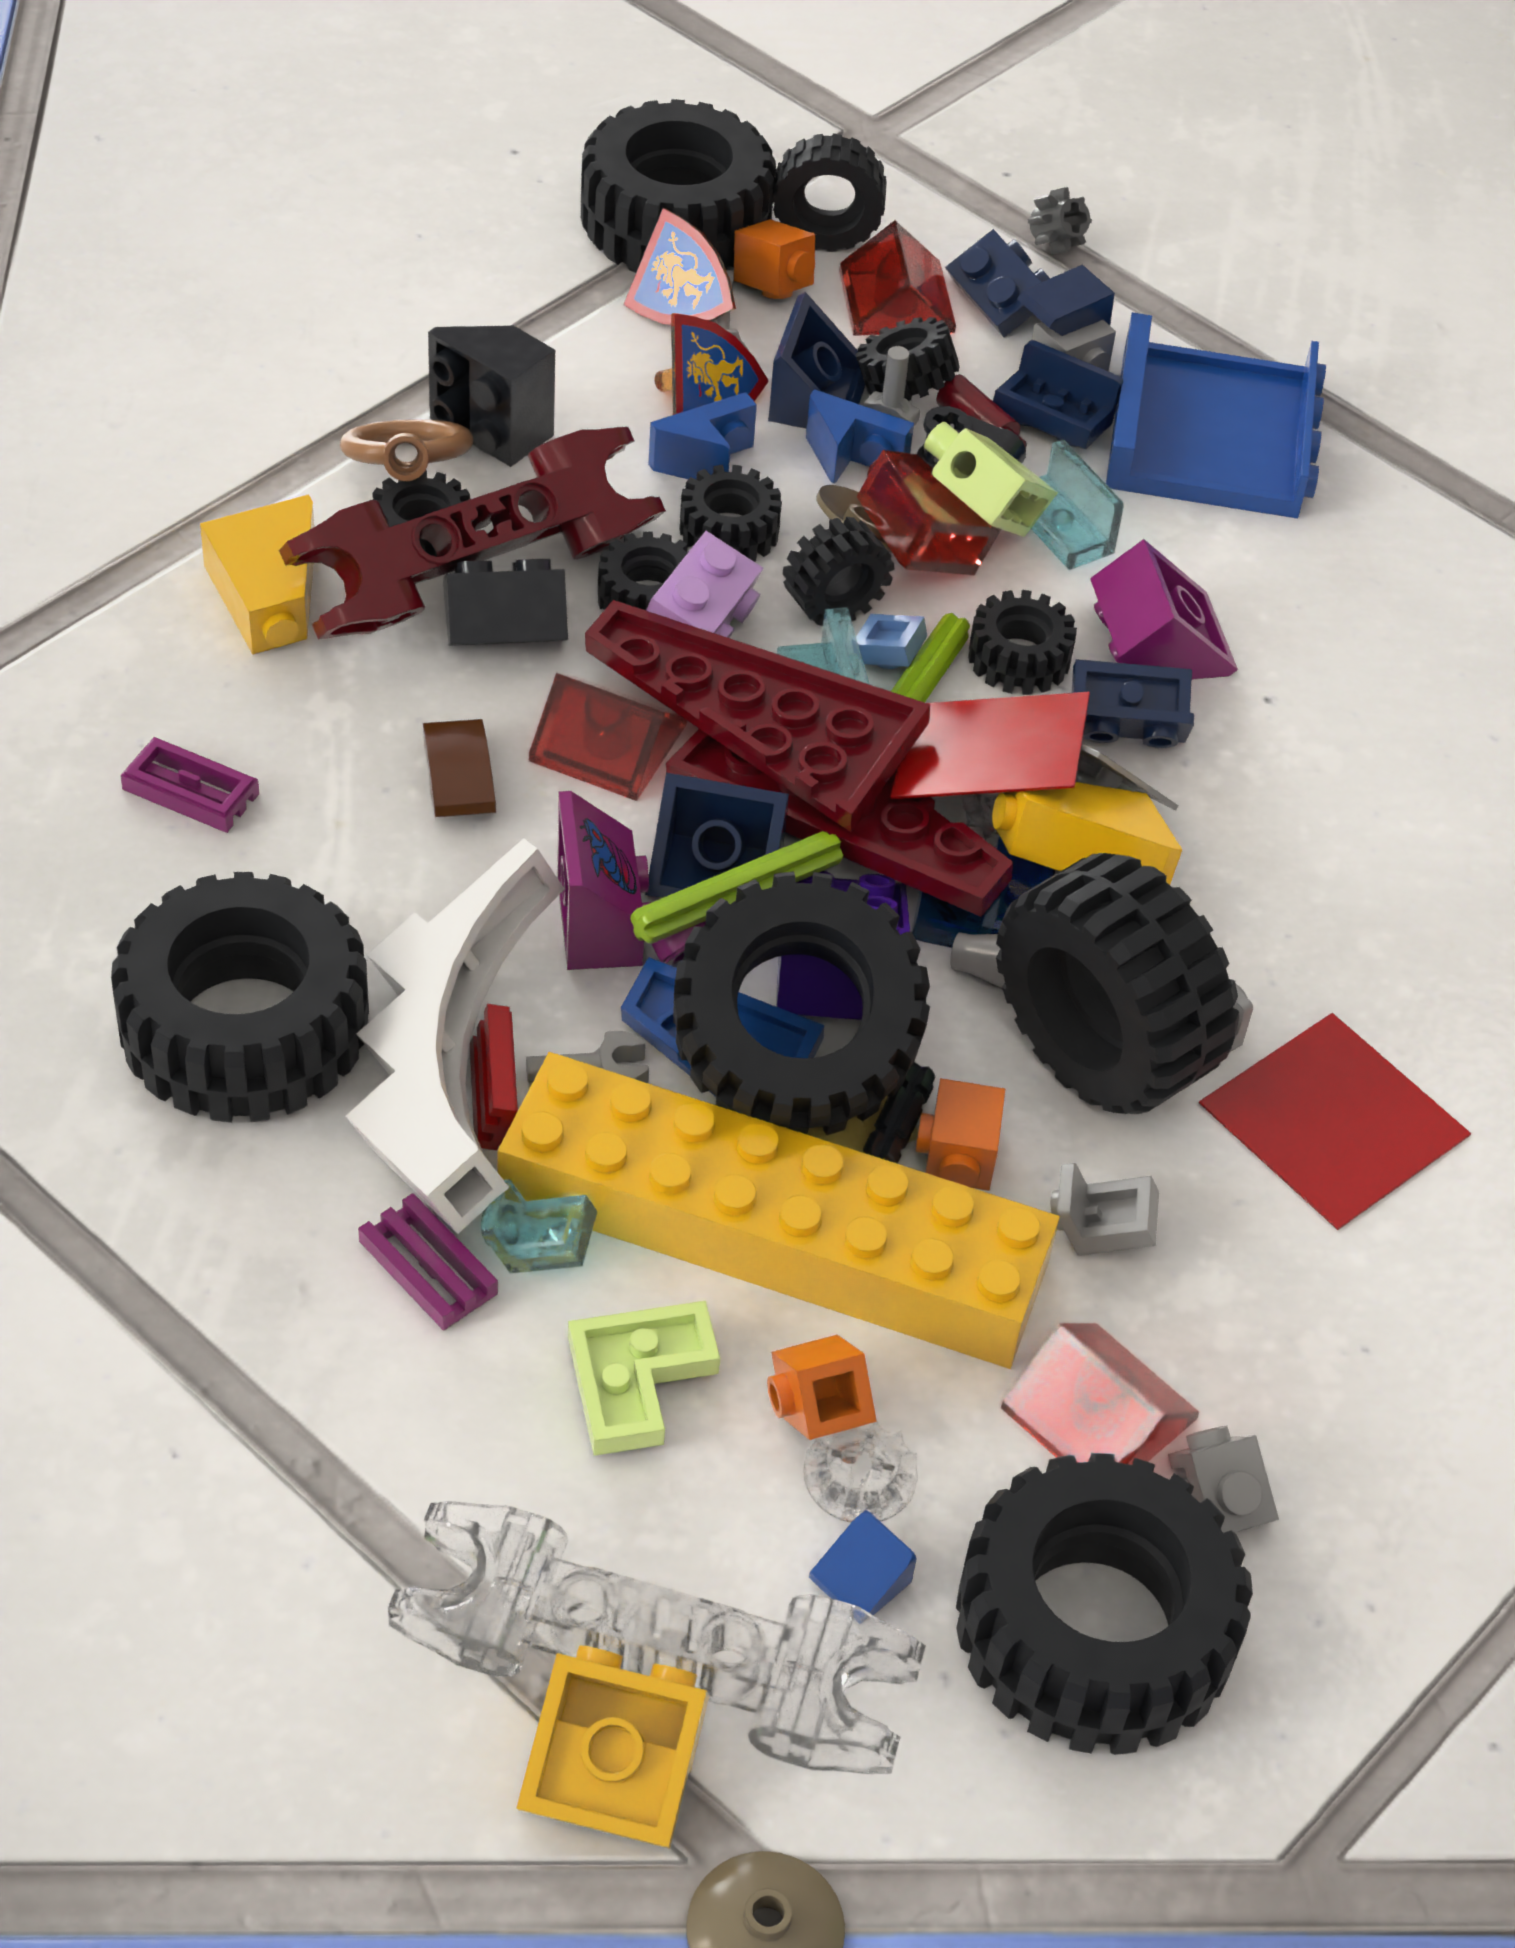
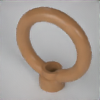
M423 419L393 420L370 423L349 430L342 436L340 447L345 456L352 460L384 465L387 472L395 479L412 481L419 478L425 472L428 463L446 461L464 455L471 449L474 439L468 428L453 422ZM402 443L412 444L417 449V456L411 462H402L396 457V447Z

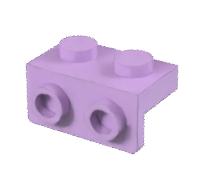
M705 531L652 597L646 611L730 638L734 631V628L729 625L730 622L735 618L743 623L761 595L753 587L763 567L708 531Z

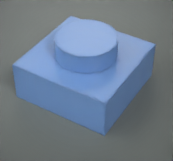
M870 614L851 643L854 663L877 665L884 669H894L901 666L909 667L927 638L924 616Z

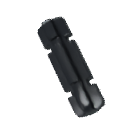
M914 1062L913 1066L908 1070L903 1085L893 1098L887 1097L874 1124L876 1129L870 1133L863 1147V1153L898 1164L902 1156L900 1152L906 1147L923 1111L921 1107L927 1103L934 1088L933 1082L936 1077L934 1071L929 1066L921 1067Z

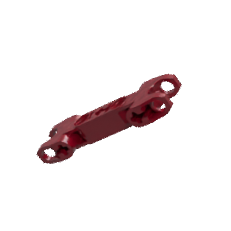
M629 427L582 429L550 440L536 447L527 455L537 478L511 485L392 527L389 526L377 500H370L339 510L312 529L288 540L279 549L285 566L322 563L334 569L344 582L346 592L344 603L320 615L319 620L312 623L318 640L354 634H371L418 615L426 607L415 584L455 571L457 562L484 561L562 533L573 559H581L608 549L609 543L615 539L620 540L624 535L630 534L656 520L666 512L660 497L649 496L640 499H628L617 493L607 481L606 461L624 451L627 445L635 441ZM518 505L525 507L530 512L533 522L528 521L522 516ZM491 522L493 523V529L488 534L485 530H478L488 526ZM419 538L425 539L433 545L437 557L429 555L420 545Z

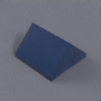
M806 292L797 296L773 361L768 417L770 422L807 429L809 399L814 389L859 404L865 388V382L856 358L858 350Z
M667 772L649 870V889L645 895L664 898L783 848L789 794Z

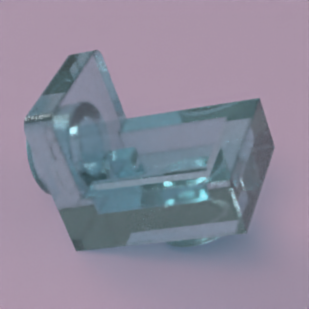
M505 1179L504 1181L509 1188L494 1199L483 1211L481 1233L486 1244L492 1248L509 1273L583 1266L597 1215V1210L587 1195L525 1201L510 1179Z

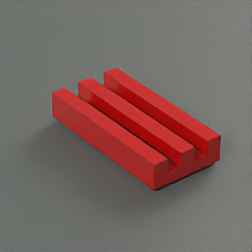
M487 1003L484 1010V1020H480L477 1026V1036H473L469 1043L473 1126L481 1148L497 1150L518 1112L513 1022L510 1007Z

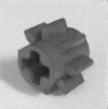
M1068 187L1051 190L1049 195L1036 197L1034 199L1036 208L1033 210L1030 218L1027 219L1030 224L1031 233L1035 238L1034 243L1036 245L1050 243L1051 254L1069 252L1070 247L1085 244L1086 240L1083 235L1087 232L1090 223H1092L1090 212L1084 203L1085 198L1070 199Z

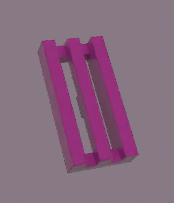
M156 737L150 740L120 775L122 790L226 833L234 826L233 816L241 817L247 810V799L254 801L260 794L258 779ZM153 761H156V762H158V763H160V764H163V765H165V766H168V767H170V768H173V769L177 770L178 773H176V772H174V771H172V770H169V769H167V768H164V767H162V766H159V765H157V764H155V763H152V762H153ZM200 780H202V781H204V782H207V783H209V784H211V785H214V786H216V787H219V788H221V789H223V790H226V791H228V792H231V793H230V794H227V793L222 792V791H220V790H218V789H215V788H213V787H210V786H208V785H205V784L201 783Z
M414 1193L402 1199V1208L395 1211L390 1207L380 1214L381 1222L375 1226L368 1221L358 1228L359 1242L443 1331L498 1295V1280ZM409 1225H412L435 1248V1250L474 1289L473 1291L454 1273V1271L430 1248V1246ZM395 1236L418 1260L419 1265L432 1279H436L456 1302L449 1305L387 1239Z

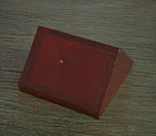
M896 220L840 262L839 273L853 336L880 335L879 330L886 326L889 329L897 327L896 322L905 320V323L909 324L913 318L922 317L923 322L929 317L936 318L937 322L943 320L946 322V326L948 325L950 333H955L956 323L940 260Z
M556 673L529 751V761L637 801L686 727L687 720L674 711L586 679Z
M1059 1323L1003 1399L1001 1409L1056 1458L1065 1455H1075L1077 1463L1088 1462L1091 1453L1115 1454V1462L1129 1465L1133 1464L1134 1458L1148 1462L1195 1422L1199 1415V1411L1097 1323Z

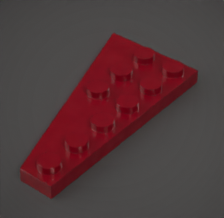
M613 600L585 632L586 652L849 832L853 831L930 722V704Z
M700 729L666 762V773L789 794L786 833L802 840L822 831L827 832L829 835L836 834L841 841L840 849L843 853V858L982 917L1012 880L1013 862L963 822L951 823L935 810V800L933 798L891 799L890 796L897 770H895L853 831L849 832Z

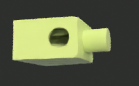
M941 422L930 432L925 440L924 448L939 460L933 468L932 475L993 527L1025 537L1058 494L1056 490L994 441L967 428L959 433L948 423Z

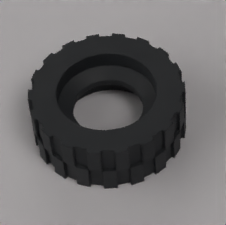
M834 133L832 136H823V134L813 135L811 139H802L796 142L794 148L788 149L783 154L782 163H778L773 194L775 218H778L781 223L814 233L815 250L826 249L827 252H836L837 249L845 248L847 250L853 248L855 244L861 241L864 243L870 238V234L874 230L877 231L881 224V216H884L887 186L884 166L881 160L878 161L876 159L875 152L869 146L867 148L860 144L861 141L853 137L848 139L842 137V134ZM834 175L842 177L852 184L855 190V197L850 206L845 209L835 211L823 210L809 204L805 196V187L814 177Z

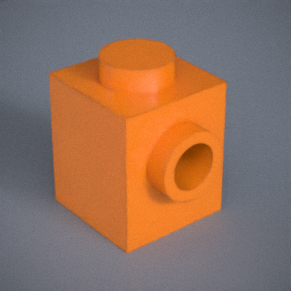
M771 219L735 230L734 281L762 290L763 296L772 299L789 298L793 295V291L814 284V233Z
M940 1078L934 1115L921 1113L915 1152L928 1154L925 1173L971 1188L990 1191L998 1153L1005 1088Z
M839 1335L771 1352L775 1375L768 1377L767 1388L772 1408L778 1418H784L807 1439L812 1440L877 1422L865 1354Z

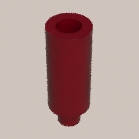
M958 374L955 375L952 381L944 382L945 386L939 389L936 402L938 406L954 407L986 423L1008 429L1017 434L1026 448V441L1019 436V423L965 376Z

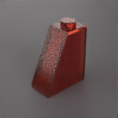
M882 450L878 459L870 466L867 479L856 497L899 564L906 570L975 575L1002 529L988 524L932 475L933 468L917 454Z

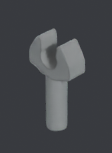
M894 346L888 350L883 392L874 391L863 403V406L913 422L915 426L919 421L920 410L904 398L909 351L904 347Z
M607 1031L600 1048L593 1053L562 1055L648 1083L649 1080L648 1065L632 1064L622 1066L617 1064L619 1062L630 1063L645 1059V1039L625 1031ZM546 1056L526 1057L528 1083L534 1081Z

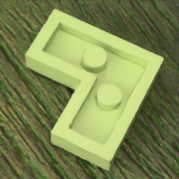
M706 1301L568 1321V1340L593 1456L664 1445L665 1427L655 1384L719 1374L720 1356Z

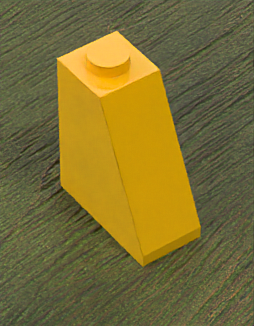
M309 494L200 523L204 567L252 655L306 640L308 637L314 563L285 566L279 549L288 540L314 527L313 501Z
M1076 782L1075 788L999 793L993 806V827L997 830L1008 853L1058 871H1062L1092 854L1109 853L1141 860L1142 867H1155L1167 876L1166 882L1170 885L1182 853L1181 846L1147 793Z

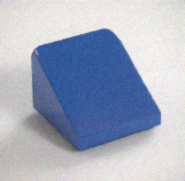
M865 1510L850 1523L809 1573V1578L853 1620L862 1626L912 1582L917 1558L906 1544L872 1513Z

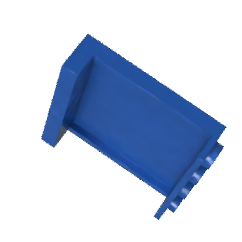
M1132 312L1120 375L1123 379V384L1121 385L1115 412L1105 488L1298 519L1303 498L1314 497L1319 474V466L1310 465V463H1316L1322 434L1321 431L1313 430L1319 428L1324 405V397H1317L1321 396L1326 374V364L1318 363L1319 341L1311 340L1305 366L1149 342L1152 315Z

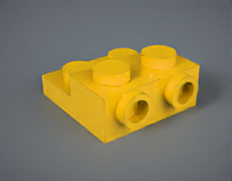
M579 1645L576 1658L557 1653L516 1809L670 1849L688 1774L692 1770L709 1700L707 1690L695 1687L697 1675L692 1672L661 1664L652 1665L650 1676L620 1669L623 1656L594 1647Z

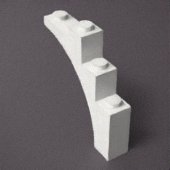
M525 838L429 923L417 913H413L367 954L398 997L356 1034L390 1076L345 1117L373 1151L457 1234L509 1188L484 1156L470 1122L465 1083L469 1043L479 1010L503 961L530 924L564 890V887L540 851Z

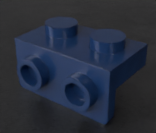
M994 229L945 266L951 279L1003 338L1034 315L1017 300L1022 291L1050 279L1041 268L1033 273L1029 268L1032 261L1021 245L1015 239L1007 244Z
M1030 340L1024 346L1019 370L995 390L993 402L1017 421L1019 425L1032 426L1051 434L1065 445L1079 446L1087 449L1112 425L1123 379L1116 374L1045 344Z
M1076 659L1073 666L1071 693L1090 692L1084 738L1096 743L1115 742L1119 737L1142 739L1143 744L1154 748H1169L1176 746L1178 742L1185 743L1194 727V713H1190L1192 669Z

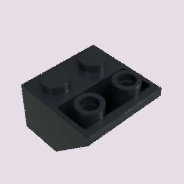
M514 325L434 327L428 331L430 419L453 422L468 428L473 435V445L484 453L490 454L509 467H512L533 449L554 436L556 350Z
M551 559L516 560V562L512 563L513 571L493 572L492 561L457 562L455 573H447L443 577L448 646L568 640L565 569L551 570Z

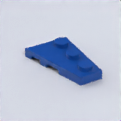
M648 957L621 1006L622 1021L690 1076L691 1066L688 1061L681 1060L676 1044V1024L673 1023L674 986L677 968ZM738 993L737 1006L740 1021L757 1042L767 1049L787 1057H815L824 1039L823 1024L743 993Z

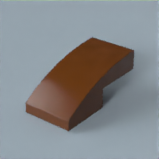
M483 719L423 723L424 748L429 769L430 795L435 817L496 813L494 784Z

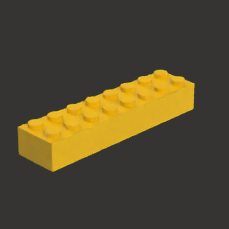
M548 1052L497 1151V1172L509 1186L497 1198L499 1200L1011 1369L1048 1267L1060 1216L552 1052Z

